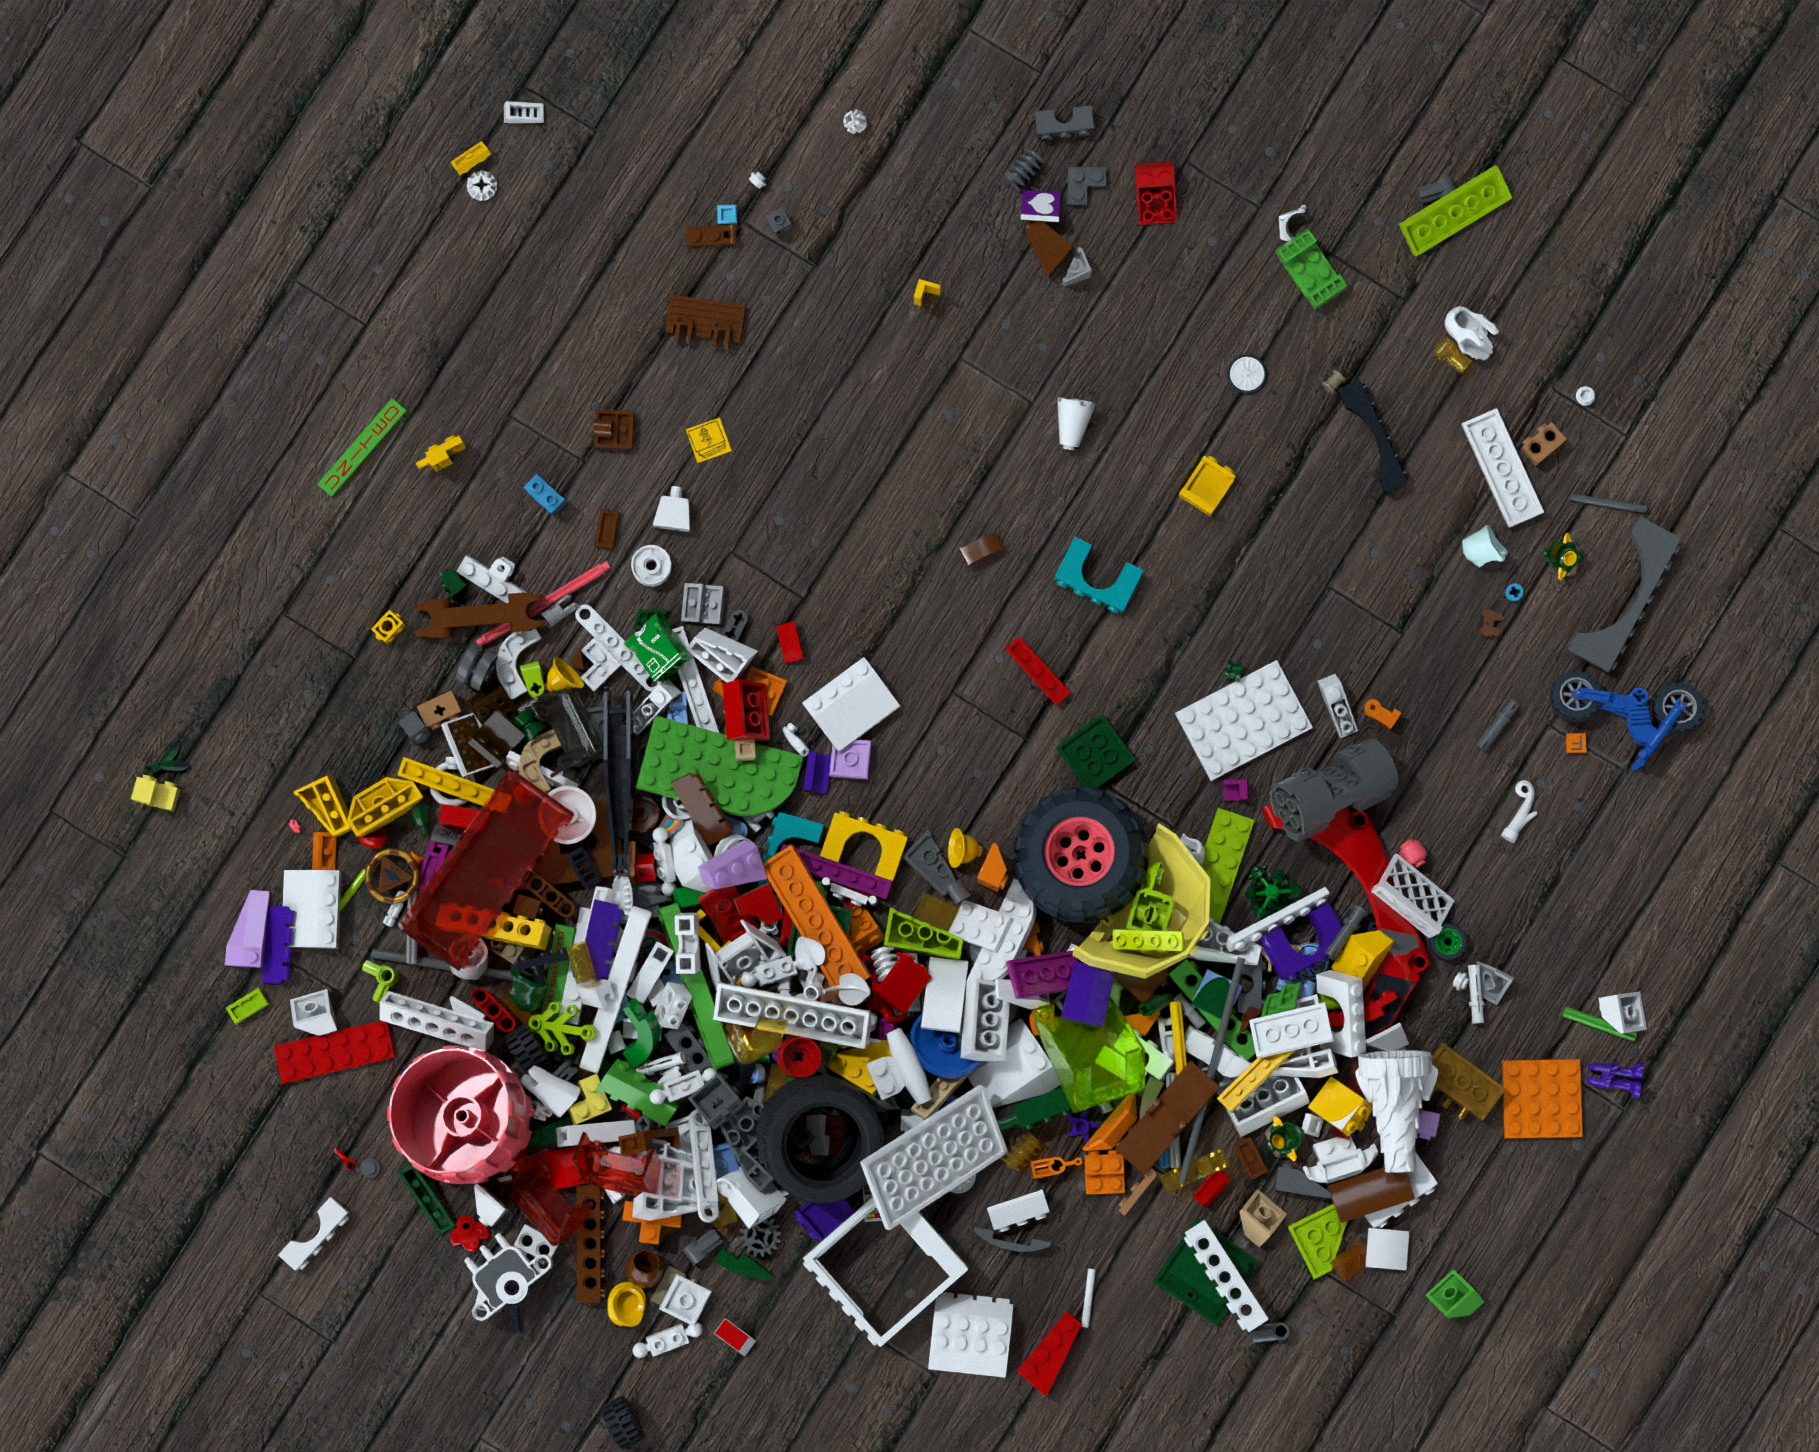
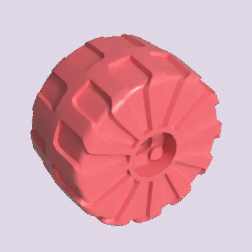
M457 1045L443 1046L440 1050L419 1055L403 1074L398 1076L393 1085L394 1090L391 1095L390 1105L387 1107V1121L390 1123L394 1146L399 1153L407 1157L414 1168L433 1179L445 1183L481 1184L488 1182V1177L498 1172H507L515 1165V1157L520 1150L528 1145L532 1131L529 1130L530 1118L533 1116L531 1097L526 1095L523 1089L524 1086L520 1081L521 1077L498 1057L475 1048ZM466 1112L467 1118L461 1121V1116Z

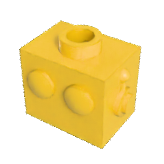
M389 610L371 630L379 641L383 640L388 645L406 625L401 621V616L398 613L394 614Z

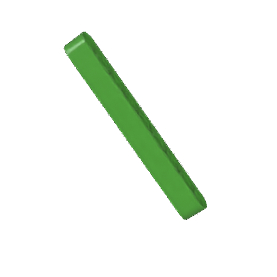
M677 903L657 909V913L669 948L674 951L672 956L676 964L679 939L678 935H675V915L681 913ZM701 967L700 971L695 974H679L682 984L692 996L690 1006L714 1070L733 1065L734 1059L721 1022L713 1020L715 1006Z

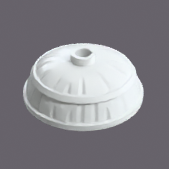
M558 787L549 792L541 802L539 808L540 826L550 839L558 843H577L586 838L595 825L596 808L594 802L586 792L577 787ZM569 812H573L574 817L572 819L568 818Z

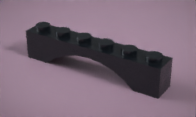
M1359 379L1339 388L1337 393L1344 408L1361 418L1375 436L1380 454V468L1377 479L1384 494H1389L1406 486L1409 477L1405 469L1402 470L1399 465L1401 460L1398 453L1393 452L1391 448L1393 443L1390 436L1385 435L1383 431L1385 426L1380 417L1377 418L1375 414L1377 409L1373 400L1369 401L1367 394L1369 392L1365 383H1361Z

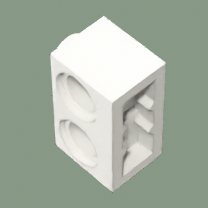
M667 982L654 1012L661 1027L679 1028L692 998L684 985Z
M525 1224L514 1246L521 1249L525 1255L529 1253L535 1256V1259L537 1256L542 1255L540 1247L543 1244L549 1246L550 1252L548 1255L553 1257L560 1242ZM526 1235L531 1236L533 1239L529 1247L523 1244V1238ZM541 1258L539 1260V1263L542 1265L545 1262L548 1263V1260L546 1258Z

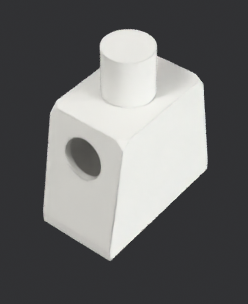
M671 486L670 497H661L653 522L654 528L690 532L689 499L682 498V487Z

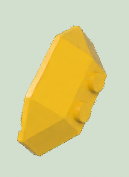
M386 777L353 797L347 823L356 837L373 833L407 813L423 796L413 781Z
M1381 930L1351 935L1332 965V970L1362 978L1364 992L1395 941Z

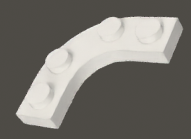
M536 629L514 632L506 638L500 647L496 661L497 675L511 700L528 692L518 675L516 661L523 650L542 639Z

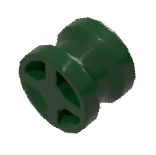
M1228 660L1224 679L1231 678L1239 682L1243 663L1235 664Z

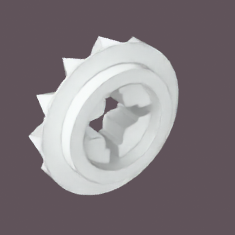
M481 170L474 172L468 178L466 186L471 197L479 201H485L496 193L497 181L490 172ZM481 178L484 181V184H487V186L483 188V193H481V190L478 186H474L480 184Z

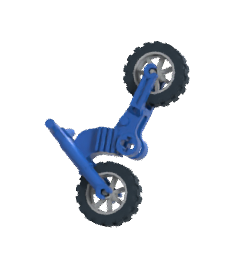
M1577 669L1576 671L1568 670L1566 673H1562L1555 680L1550 690L1551 706L1555 709V713L1561 715L1564 720L1583 722L1585 719H1590L1598 709L1607 710L1626 717L1627 727L1634 741L1639 745L1645 746L1643 751L1639 752L1638 760L1631 765L1633 771H1637L1645 765L1665 736L1669 735V732L1678 735L1679 733L1686 734L1689 731H1693L1700 724L1705 711L1704 698L1699 694L1700 691L1698 689L1695 690L1693 685H1686L1684 682H1672L1669 685H1665L1657 693L1652 706L1653 718L1658 722L1657 729L1652 726L1650 721L1649 706L1645 705L1648 700V693L1644 688H1635L1628 695L1601 691V685L1597 683L1595 677L1590 676V673L1587 671L1582 672V670ZM1570 683H1578L1577 689L1574 690ZM1565 686H1567L1571 693H1565L1562 691L1565 688ZM1677 695L1681 696V697H1680L1679 699H1677V700H1675V698L1673 697V696H1677ZM1562 696L1569 697L1567 703L1564 702ZM1684 697H1685L1687 700H1689L1690 703H1684V702H1683ZM1670 698L1674 706L1665 705L1666 700ZM1692 706V714L1685 709ZM1665 709H1671L1668 715ZM1682 714L1687 715L1689 718L1682 721Z

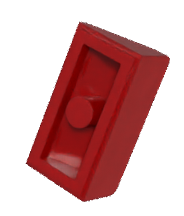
M795 622L777 626L776 629L785 664L803 660Z

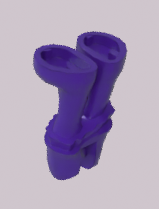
M1638 1062L1632 1068L1618 1067V1063L1613 1065L1612 1063H1590L1588 1070L1601 1071L1602 1079L1587 1077L1586 1083L1602 1089H1608V1087L1629 1091L1633 1098L1639 1099L1641 1082L1613 1079V1076L1641 1080L1644 1063Z

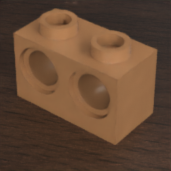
M1552 422L1548 426L1544 423L1536 430L1538 432L1536 436L1532 437L1530 435L1522 442L1524 446L1521 448V451L1535 467L1567 440ZM1545 433H1552L1554 440H1546ZM1537 445L1540 448V452L1533 453L1530 450V446Z

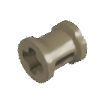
M1333 370V374L1326 382L1323 381L1321 383L1324 389L1332 395L1335 394V390L1342 383H1346V379L1336 370Z

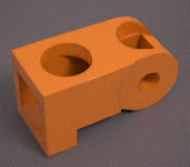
M1375 699L1368 700L1364 706L1365 715L1388 730L1392 729L1401 715V712L1397 709H1394L1391 713L1383 708L1380 702Z

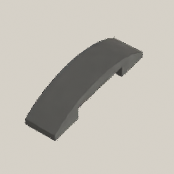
M974 1228V1231L981 1238L1007 1250L1028 1252L1051 1246V1242L1036 1239L1031 1240L1030 1246L992 1239L994 1231Z

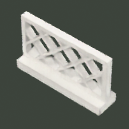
M1398 854L1392 857L1379 883L1371 891L1428 938L1441 932L1443 928L1441 925L1455 901ZM1396 862L1402 866L1403 872L1396 871ZM1409 874H1413L1416 877L1417 884H1411ZM1404 875L1406 885L1400 886L1398 876ZM1393 876L1395 886H1391L1386 882L1388 877ZM1423 886L1430 888L1431 896L1425 895ZM1412 887L1419 888L1421 897H1414ZM1407 888L1409 898L1402 895L1401 889ZM1438 898H1442L1447 902L1445 907L1440 908ZM1427 899H1433L1435 909H1429ZM1416 900H1422L1424 910L1417 907ZM1430 912H1436L1437 922L1431 918Z

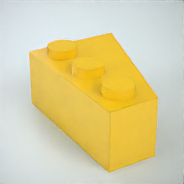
M325 776L294 791L295 795L306 804L305 806L317 816V819L333 836H341L352 831L347 823L349 810L334 776Z

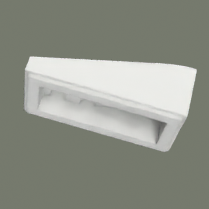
M506 101L504 104V123L544 122L543 103ZM511 109H514V116H510ZM518 109H522L521 117L518 116ZM526 109H529V117H526ZM534 109H537V118L534 117Z
M813 968L801 970L798 980L804 989L810 985L809 980L811 979ZM817 970L814 982L822 985L824 975Z

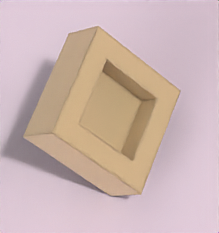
M754 739L735 740L736 761L755 760Z

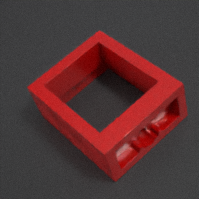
M442 804L439 823L442 826L488 833V827H490V823L494 818L491 817L488 811Z

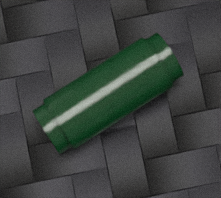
M1163 991L1140 1004V1013L1143 1016H1150L1164 1009L1173 1002V995L1169 991Z

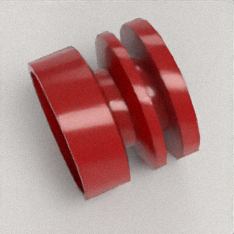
M800 1036L784 1040L778 1047L776 1054L780 1069L787 1075L798 1078L809 1077L814 1074L820 1067L822 1059L818 1045L811 1039ZM795 1052H796V1053H801V1055H800V1059H801V1060H800V1061H799V1060H794V1058H795L794 1053H795Z

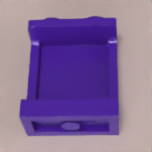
M846 1199L837 1202L832 1201V1203H812L808 1201L795 1212L797 1214L795 1219L802 1227L806 1225L810 1229L807 1233L814 1241L818 1239L821 1242L851 1216L855 1210Z

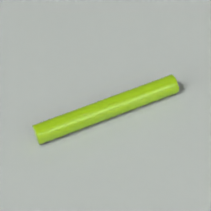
M364 868L341 898L340 912L365 880Z

